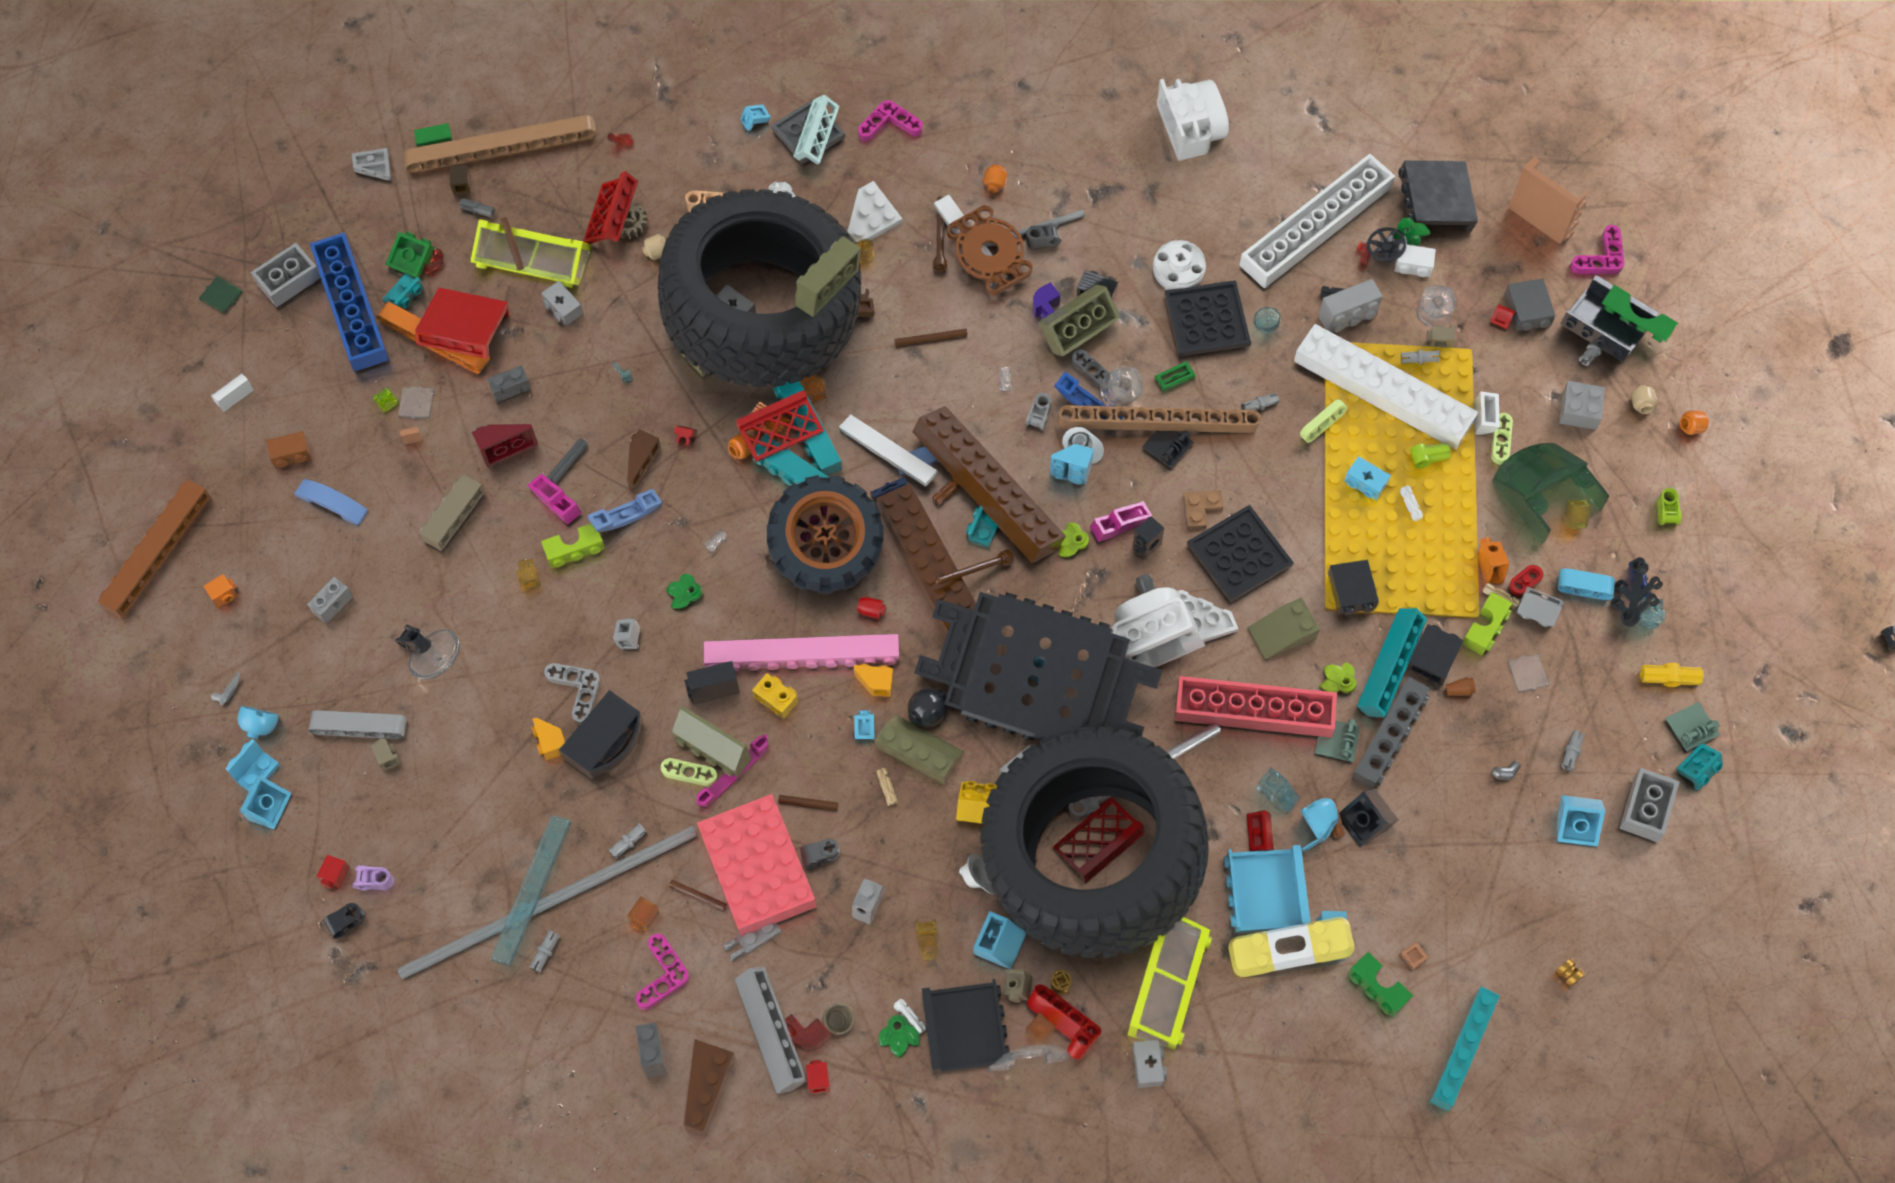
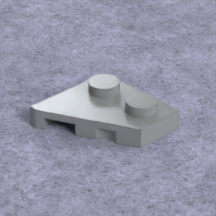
M387 148L352 153L353 169L356 173L391 180Z

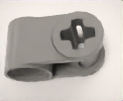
M1047 393L1036 395L1026 419V426L1033 425L1044 431L1051 411V397ZM1042 402H1043V403H1046L1047 405L1041 406V405H1039V403H1042Z

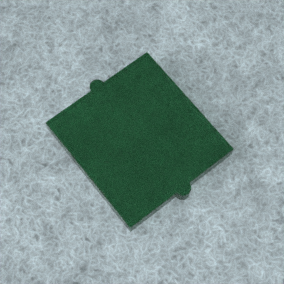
M217 276L209 286H206L207 289L201 294L199 300L225 314L232 304L236 303L235 301L243 291Z

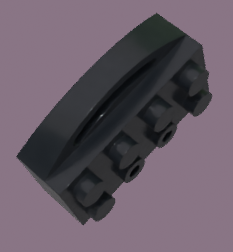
M609 690L559 749L562 758L592 780L596 776L610 771L630 754L637 743L643 720L641 713ZM632 732H634V735L626 749L617 758L607 763L622 749L628 737L632 734Z

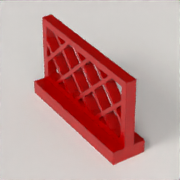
M621 172L618 179L601 185L583 242L593 244L609 238L614 242L619 240L638 184V180L628 172Z
M804 390L736 420V426L739 432H741L755 462H759L824 432ZM806 405L808 409L807 417L796 414L798 408ZM784 414L791 415L790 424L781 422V416ZM795 417L805 420L802 428L792 425ZM768 421L775 423L773 432L763 429L764 423ZM807 421L815 423L818 429L812 432L805 430ZM778 425L788 428L785 436L775 433ZM751 429L759 431L756 440L749 438L746 431ZM790 429L801 432L799 438H789ZM761 432L771 435L768 444L758 441ZM773 437L783 439L782 445L779 447L771 445ZM757 444L767 447L765 453L759 456L755 452Z
M1111 797L1052 848L1086 884L1145 834L1144 825L1139 820L1136 821ZM1112 805L1117 809V815H1105V810ZM1094 819H1102V828L1090 827V824ZM1105 819L1116 820V828H1104ZM1119 820H1128L1131 825L1127 828H1119ZM1087 832V840H1076V834ZM1090 832H1102L1101 841L1090 840ZM1104 832H1116V837L1112 841H1104ZM1064 844H1073L1072 853H1063L1060 848ZM1075 844L1087 845L1086 853H1075ZM1089 845H1101V850L1098 853H1089ZM1074 858H1086V863L1079 868L1074 863Z

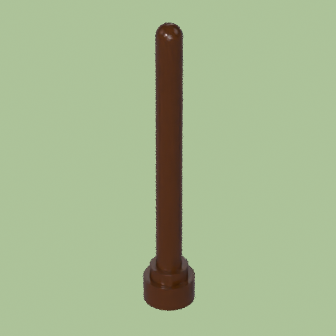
M939 196L937 198V201L942 199L943 197ZM937 211V256L933 260V269L943 272L947 269V260L944 257V220Z
M1009 549L1001 551L995 558L939 576L935 579V583L940 585L998 564L1003 566L1010 565L1014 562L1013 553Z

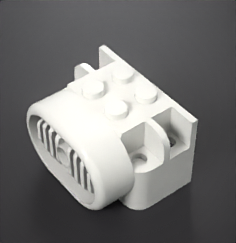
M1160 79L1157 107L1178 161L1204 155L1209 151L1211 141L1227 137L1229 132L1228 116L1214 81L1209 79L1190 84L1181 83L1180 79H1176L1174 86L1166 87L1164 79Z
M1162 587L1148 591L1124 602L1114 613L1115 624L1112 627L1114 630L1113 634L1131 639L1126 659L1155 668L1205 647L1192 614L1181 599L1179 592L1173 588Z

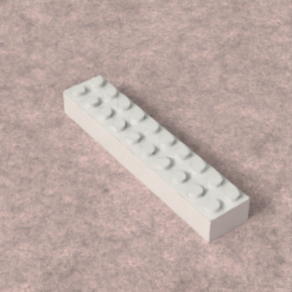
M1371 154L1367 155L1242 253L1239 266L1265 289L1389 191L1393 186L1395 175Z
M1314 324L1296 351L1294 362L1438 441L1447 443L1449 447L1455 450L1458 449L1477 417L1478 412L1317 324Z

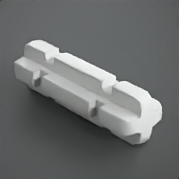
M1410 486L1402 487L1400 493L1405 498L1403 500L1409 512L1412 513V519L1414 521L1421 520L1423 514L1418 509L1419 505L1414 494H1411Z
M903 999L896 1001L894 1008L897 1012H901L900 1015L906 1018L909 1025L916 1028L919 1035L922 1034L927 1026L922 1021H919L920 1018L910 1007L906 1006L907 1003Z

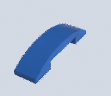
M1066 371L1054 385L1072 405L1107 406L1079 386V381ZM1100 416L1103 420L1107 419L1105 416Z

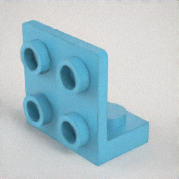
M252 739L242 747L241 752L236 758L230 760L226 771L236 783L249 792L257 775L268 780L280 764L266 754L258 743Z

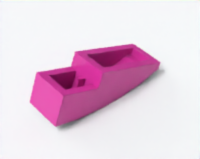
M542 473L527 485L567 525L582 513L577 503L566 496L560 487Z
M1144 501L1115 509L1110 515L1094 519L1090 529L1097 541L1101 542L1141 525L1152 515Z

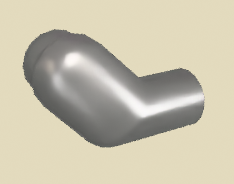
M1512 761L1508 768L1495 767L1492 770V775L1499 780H1511L1520 769L1521 764L1517 761Z

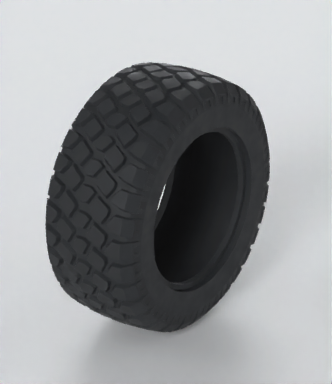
M745 189L741 190L740 193L731 191L723 193L722 197L716 195L707 199L706 203H699L691 208V212H686L679 219L678 224L674 225L669 233V237L666 239L660 259L658 301L662 322L670 341H673L674 347L680 354H684L685 359L693 366L699 365V370L706 374H715L717 379L725 382L732 380L736 385L747 386L752 384L753 387H767V384H770L772 387L786 385V382L792 384L804 380V377L809 378L819 373L821 369H825L844 350L854 329L861 299L862 278L860 261L858 272L814 317L797 306L783 312L771 314L742 311L720 300L709 289L707 282L717 273L730 266L748 262L774 264L793 272L798 277L804 276L810 266L816 264L821 255L830 250L835 241L838 242L842 236L851 242L853 240L849 237L845 228L839 224L838 220L830 213H825L823 208L814 203L810 204L804 198L799 196L792 197V194L781 191L777 193L766 189H759V191Z
M1094 726L1080 727L1078 732H1075L1073 729L1059 732L1058 737L1054 738L1051 735L1040 740L1039 746L1036 747L1033 744L1022 752L1023 757H1016L1007 766L1009 771L1007 773L1002 772L995 782L997 789H991L986 801L989 807L984 808L981 823L985 824V826L981 827V844H984L981 847L983 863L987 864L985 866L988 880L993 882L991 887L997 899H1001L1000 904L1007 914H1012L1011 919L1021 929H1026L1025 933L1036 941L1041 939L1044 946L1053 950L1061 948V953L1072 956L1081 953L1082 958H1096L1100 954H1102L1103 958L1115 957L1121 951L1124 954L1137 951L1138 946L1146 947L1157 941L1159 935H1166L1175 927V922H1180L1189 911V906H1192L1195 902L1199 889L1202 887L1208 863L1209 845L1205 814L1199 796L1181 766L1175 759L1171 758L1169 753L1160 746H1155V743L1143 736L1136 737L1135 733L1123 729L1116 732V729L1111 727H1100L1098 730ZM1097 796L1118 797L1137 804L1156 821L1154 841L1147 856L1130 875L1114 884L1097 889L1069 888L1048 879L1036 868V850L1044 829L1054 816L1069 806L1070 803L1073 804L1082 799Z

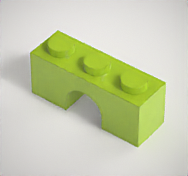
M592 524L577 528L579 539L572 545L564 544L559 535L542 540L541 543L550 567H561L567 562L578 561L584 556L598 554L601 550H604L605 547L600 533L595 530Z
M1491 592L1479 614L1485 617L1490 625L1482 626L1474 622L1462 645L1480 655H1483L1485 650L1490 651L1495 642L1492 640L1493 636L1500 634L1504 627L1501 625L1503 619L1507 621L1512 613V610H1510L1512 602Z

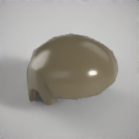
M842 1003L833 1004L824 1011L822 1017L823 1026L831 1034H845L851 1030L854 1024V1012L848 1005Z

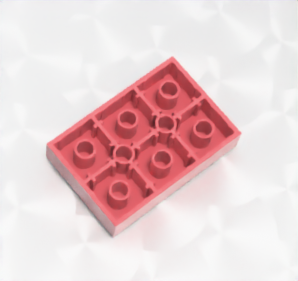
M773 794L697 823L741 937L746 933L760 930L761 927L771 923H778L817 907L814 895Z

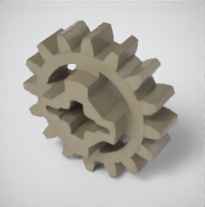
M635 202L630 205L621 232V238L628 235V238L631 239L633 234L638 237V232L643 233V228H647L648 217L646 210H642L641 205L636 207Z

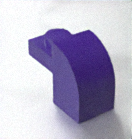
M1051 282L1040 287L1033 296V314L1035 317L1041 315V318L1044 319L1055 312L1054 307L1060 305L1061 295Z

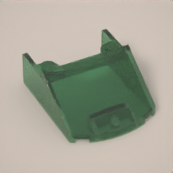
M1555 443L1535 444L1517 451L1501 464L1492 480L1541 544L1546 541L1551 531L1550 527L1541 517L1548 509V502L1542 493L1571 477L1599 511L1604 508L1609 499V494L1587 468L1589 463Z

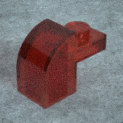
M792 1014L785 1018L789 1033L792 1036L796 1035L792 1039L794 1046L802 1051H815L832 1039L831 1033L818 1018L806 1028Z

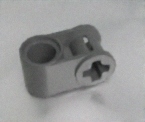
M1053 222L1029 227L1026 237L1027 246L1036 249L1059 245L1062 239L1058 235V224Z
M834 839L807 844L800 848L806 869H813L820 865L834 862L840 856V849ZM828 848H832L833 852L829 853Z

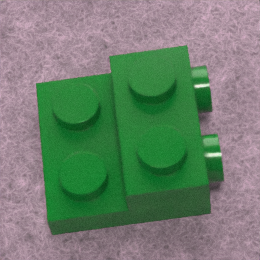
M406 231L405 234L398 232L385 265L419 278L425 263L429 264L435 247L431 245V241L425 238L418 240L416 235Z

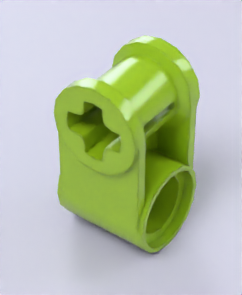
M1666 488L1657 499L1659 525H1664V523L1680 525L1682 513L1678 492L1673 488Z

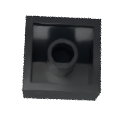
M1376 788L1362 792L1339 812L1341 821L1360 847L1383 834L1399 821Z

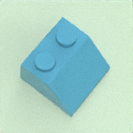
M1561 795L1558 810L1557 841L1598 846L1605 815L1602 800Z

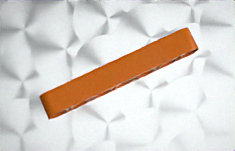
M386 302L376 315L378 321L416 341L415 330L421 318L390 302ZM425 346L477 374L483 370L490 360L489 356L485 359Z

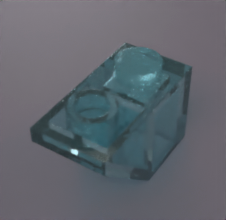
M1272 767L1258 782L1256 790L1287 814L1300 800V797L1289 781Z

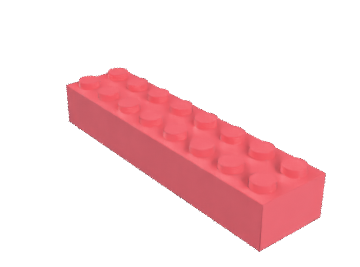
M1179 676L1175 721L1208 725L1217 723L1218 726L1332 738L1335 730L1337 693Z

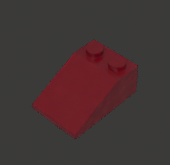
M489 424L481 426L472 432L478 450L487 467L538 445L531 424Z

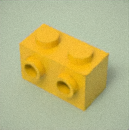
M767 673L752 690L753 698L783 720L798 703L797 692L793 688L785 687L778 677L770 676Z

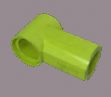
M1447 443L1431 446L1418 444L1410 449L1416 468H1424L1433 462L1449 460L1451 457L1450 448Z

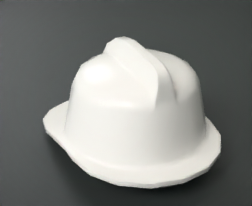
M1083 427L1070 428L1063 436L1062 443L1064 448L1074 444L1093 448L1092 464L1101 460L1104 453L1103 444L1087 429Z
M970 855L968 862L960 868L959 873L963 876L964 881L969 887H981L986 892L995 895L991 887L993 882L988 880L985 866L987 864L983 863V859L979 855Z

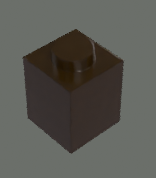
M457 165L449 167L450 186L453 195L471 193V178L468 166Z

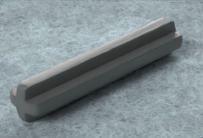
M582 438L578 439L547 478L556 484L588 446L587 442Z

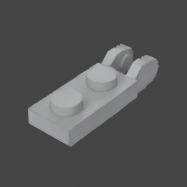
M771 923L761 927L760 930L746 933L742 937L739 934L736 938L726 943L723 948L725 951H728L737 944H741L743 948L730 956L731 960L735 961L746 953L749 954L782 933L777 923Z

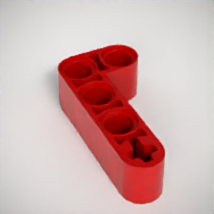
M1037 984L1027 1000L1028 1007L1072 1040L1067 1048V1052L1072 1058L1077 1060L1084 1058L1102 1032L1100 1026L1047 986Z

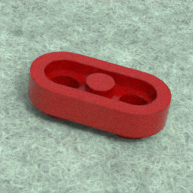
M1537 565L1527 566L1511 579L1509 583L1510 592L1516 596H1523L1526 587L1534 588L1541 582L1544 575L1543 570Z

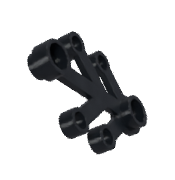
M1642 557L1634 559L1631 563V568L1635 572L1632 592L1628 589V584L1624 580H1618L1614 586L1619 593H1622L1630 601L1629 608L1624 605V600L1619 596L1611 600V605L1621 612V621L1627 627L1636 625L1640 620V614L1649 606L1655 607L1660 602L1659 597L1651 593L1638 606V602L1653 589L1658 590L1663 586V581L1655 576L1641 589L1643 576L1649 570L1648 562Z

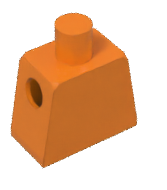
M1485 537L1480 540L1481 547L1478 554V563L1484 585L1487 583L1493 585L1504 584L1509 560L1501 542H1492L1491 538Z

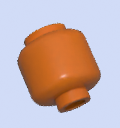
M993 164L986 169L983 184L987 187L988 191L998 192V190L1005 188L1008 173L1003 166Z
M1702 410L1687 411L1680 419V427L1688 435L1702 434L1709 425V418Z
M741 433L730 439L728 450L734 458L745 459L751 455ZM746 433L749 438L755 439L753 435Z

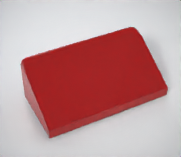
M1266 810L1248 813L1247 825L1250 852L1274 850L1271 814Z

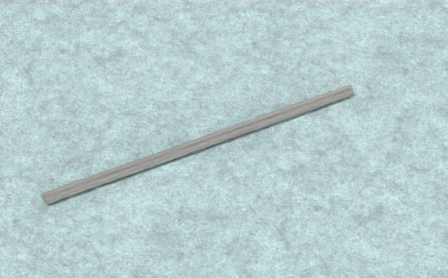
M690 826L399 967L398 973L402 979L407 978L697 836L696 830L693 826Z

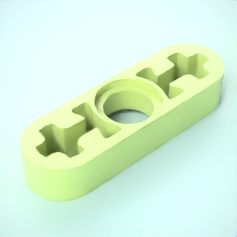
M1341 400L1334 401L1301 430L1300 436L1307 443L1312 442L1345 414L1347 406Z
M1507 413L1499 414L1500 427L1493 432L1491 458L1494 463L1499 465L1505 464L1510 456L1513 419ZM1501 420H1505L1506 425H1505L1504 429H1501V428H1502V422H1501ZM1503 435L1507 438V441L1500 442L1497 436ZM1500 448H1503V450H1502V456H1503V458H1500V457H1499V454H1498Z
M673 758L665 759L661 764L663 775L670 779L707 787L712 786L718 779L716 770L709 766ZM670 764H672L674 769H671V771L668 772L666 767H669ZM693 768L695 770L694 775L686 777L684 775L685 769ZM711 773L713 778L706 780L705 776Z

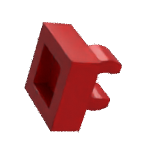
M1498 304L1490 322L1507 329L1515 311Z
M681 425L675 426L674 433L679 434L676 437V443H680L681 438L685 437V445H690L691 437H696L697 429Z

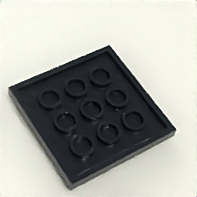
M1236 280L1165 290V300L1179 357L1251 346V339Z
M1251 505L1246 506L1187 541L1188 547L1230 603L1294 564Z

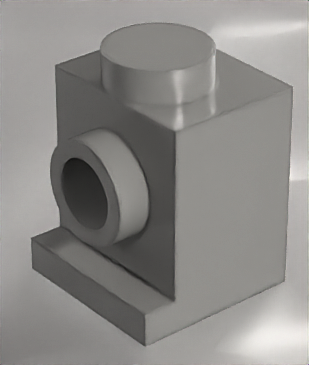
M632 618L617 620L613 641L620 650L638 649L639 645L637 642L641 629L638 622Z

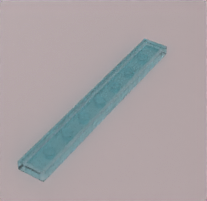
M551 815L491 956L492 962L507 966L512 965L571 825L569 819Z

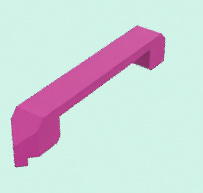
M768 735L758 736L750 744L751 748L748 751L752 760L739 778L767 752ZM724 773L709 789L705 787L697 794V805L709 807L739 778L733 775L730 777Z

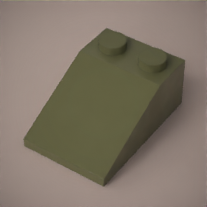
M1302 597L1281 606L1248 627L1265 661L1317 639L1320 631Z

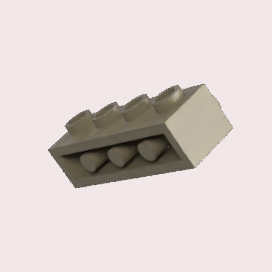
M464 474L460 479H457L451 491L443 497L440 506L433 510L428 522L422 525L420 529L422 540L442 551L484 495L485 491L482 484Z

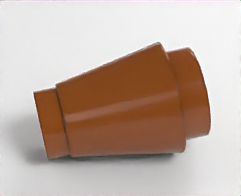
M1465 677L1445 684L1448 696H1471L1472 693H1476L1473 678Z

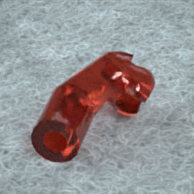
M610 132L607 137L609 141L620 145L626 144L630 146L634 142L632 135L629 133L615 134Z
M1360 241L1357 250L1363 252L1359 264L1368 266L1371 255L1367 250V242Z
M434 249L432 262L424 265L427 273L443 266L444 254L441 249Z

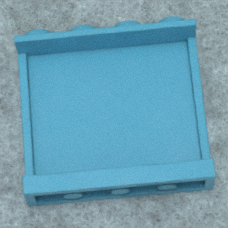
M1293 845L1291 849L1235 853H1232V849H1228L1227 855L1224 856V867L1228 868L1229 875H1226V886L1230 887L1231 895H1228V904L1233 909V914H1230L1231 927H1235V933L1269 931L1310 923L1301 845Z

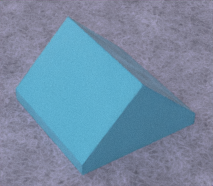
M257 775L240 812L249 821L275 829L292 793Z

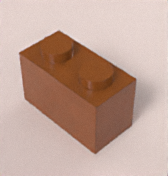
M304 431L266 440L269 457L275 468L285 467L296 462L301 463L312 458L308 439Z

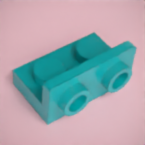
M405 273L382 300L385 304L390 302L402 309H406L411 301L421 293L423 289L422 282L418 277L414 279Z
M980 505L974 511L973 523L968 524L966 534H968L969 542L989 549L998 526Z
M1701 743L1677 767V773L1693 781L1694 788L1700 790L1709 783L1710 778L1715 773L1721 771L1723 767L1722 753Z

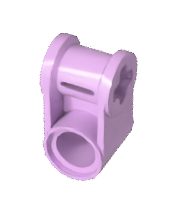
M356 866L355 871H357L356 880L352 885L355 889L385 891L391 889L394 885V877L386 868ZM387 876L383 882H379L381 877Z

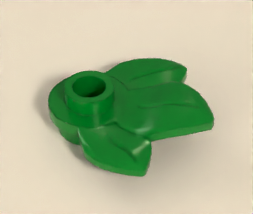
M1403 218L1397 225V229L1406 237L1407 245L1419 246L1421 237L1430 234V230L1426 225L1415 223L1411 218ZM1395 233L1394 240L1402 239L1399 234Z
M682 574L680 581L672 582L666 588L667 592L674 597L671 607L674 609L685 608L691 601H697L702 596V587L695 582L694 577L690 574Z
M895 1015L889 1019L887 1027L881 1030L879 1045H889L891 1051L897 1057H901L906 1051L908 1044H920V1036L915 1027L908 1025L905 1017ZM895 1022L901 1023L899 1030L894 1028Z

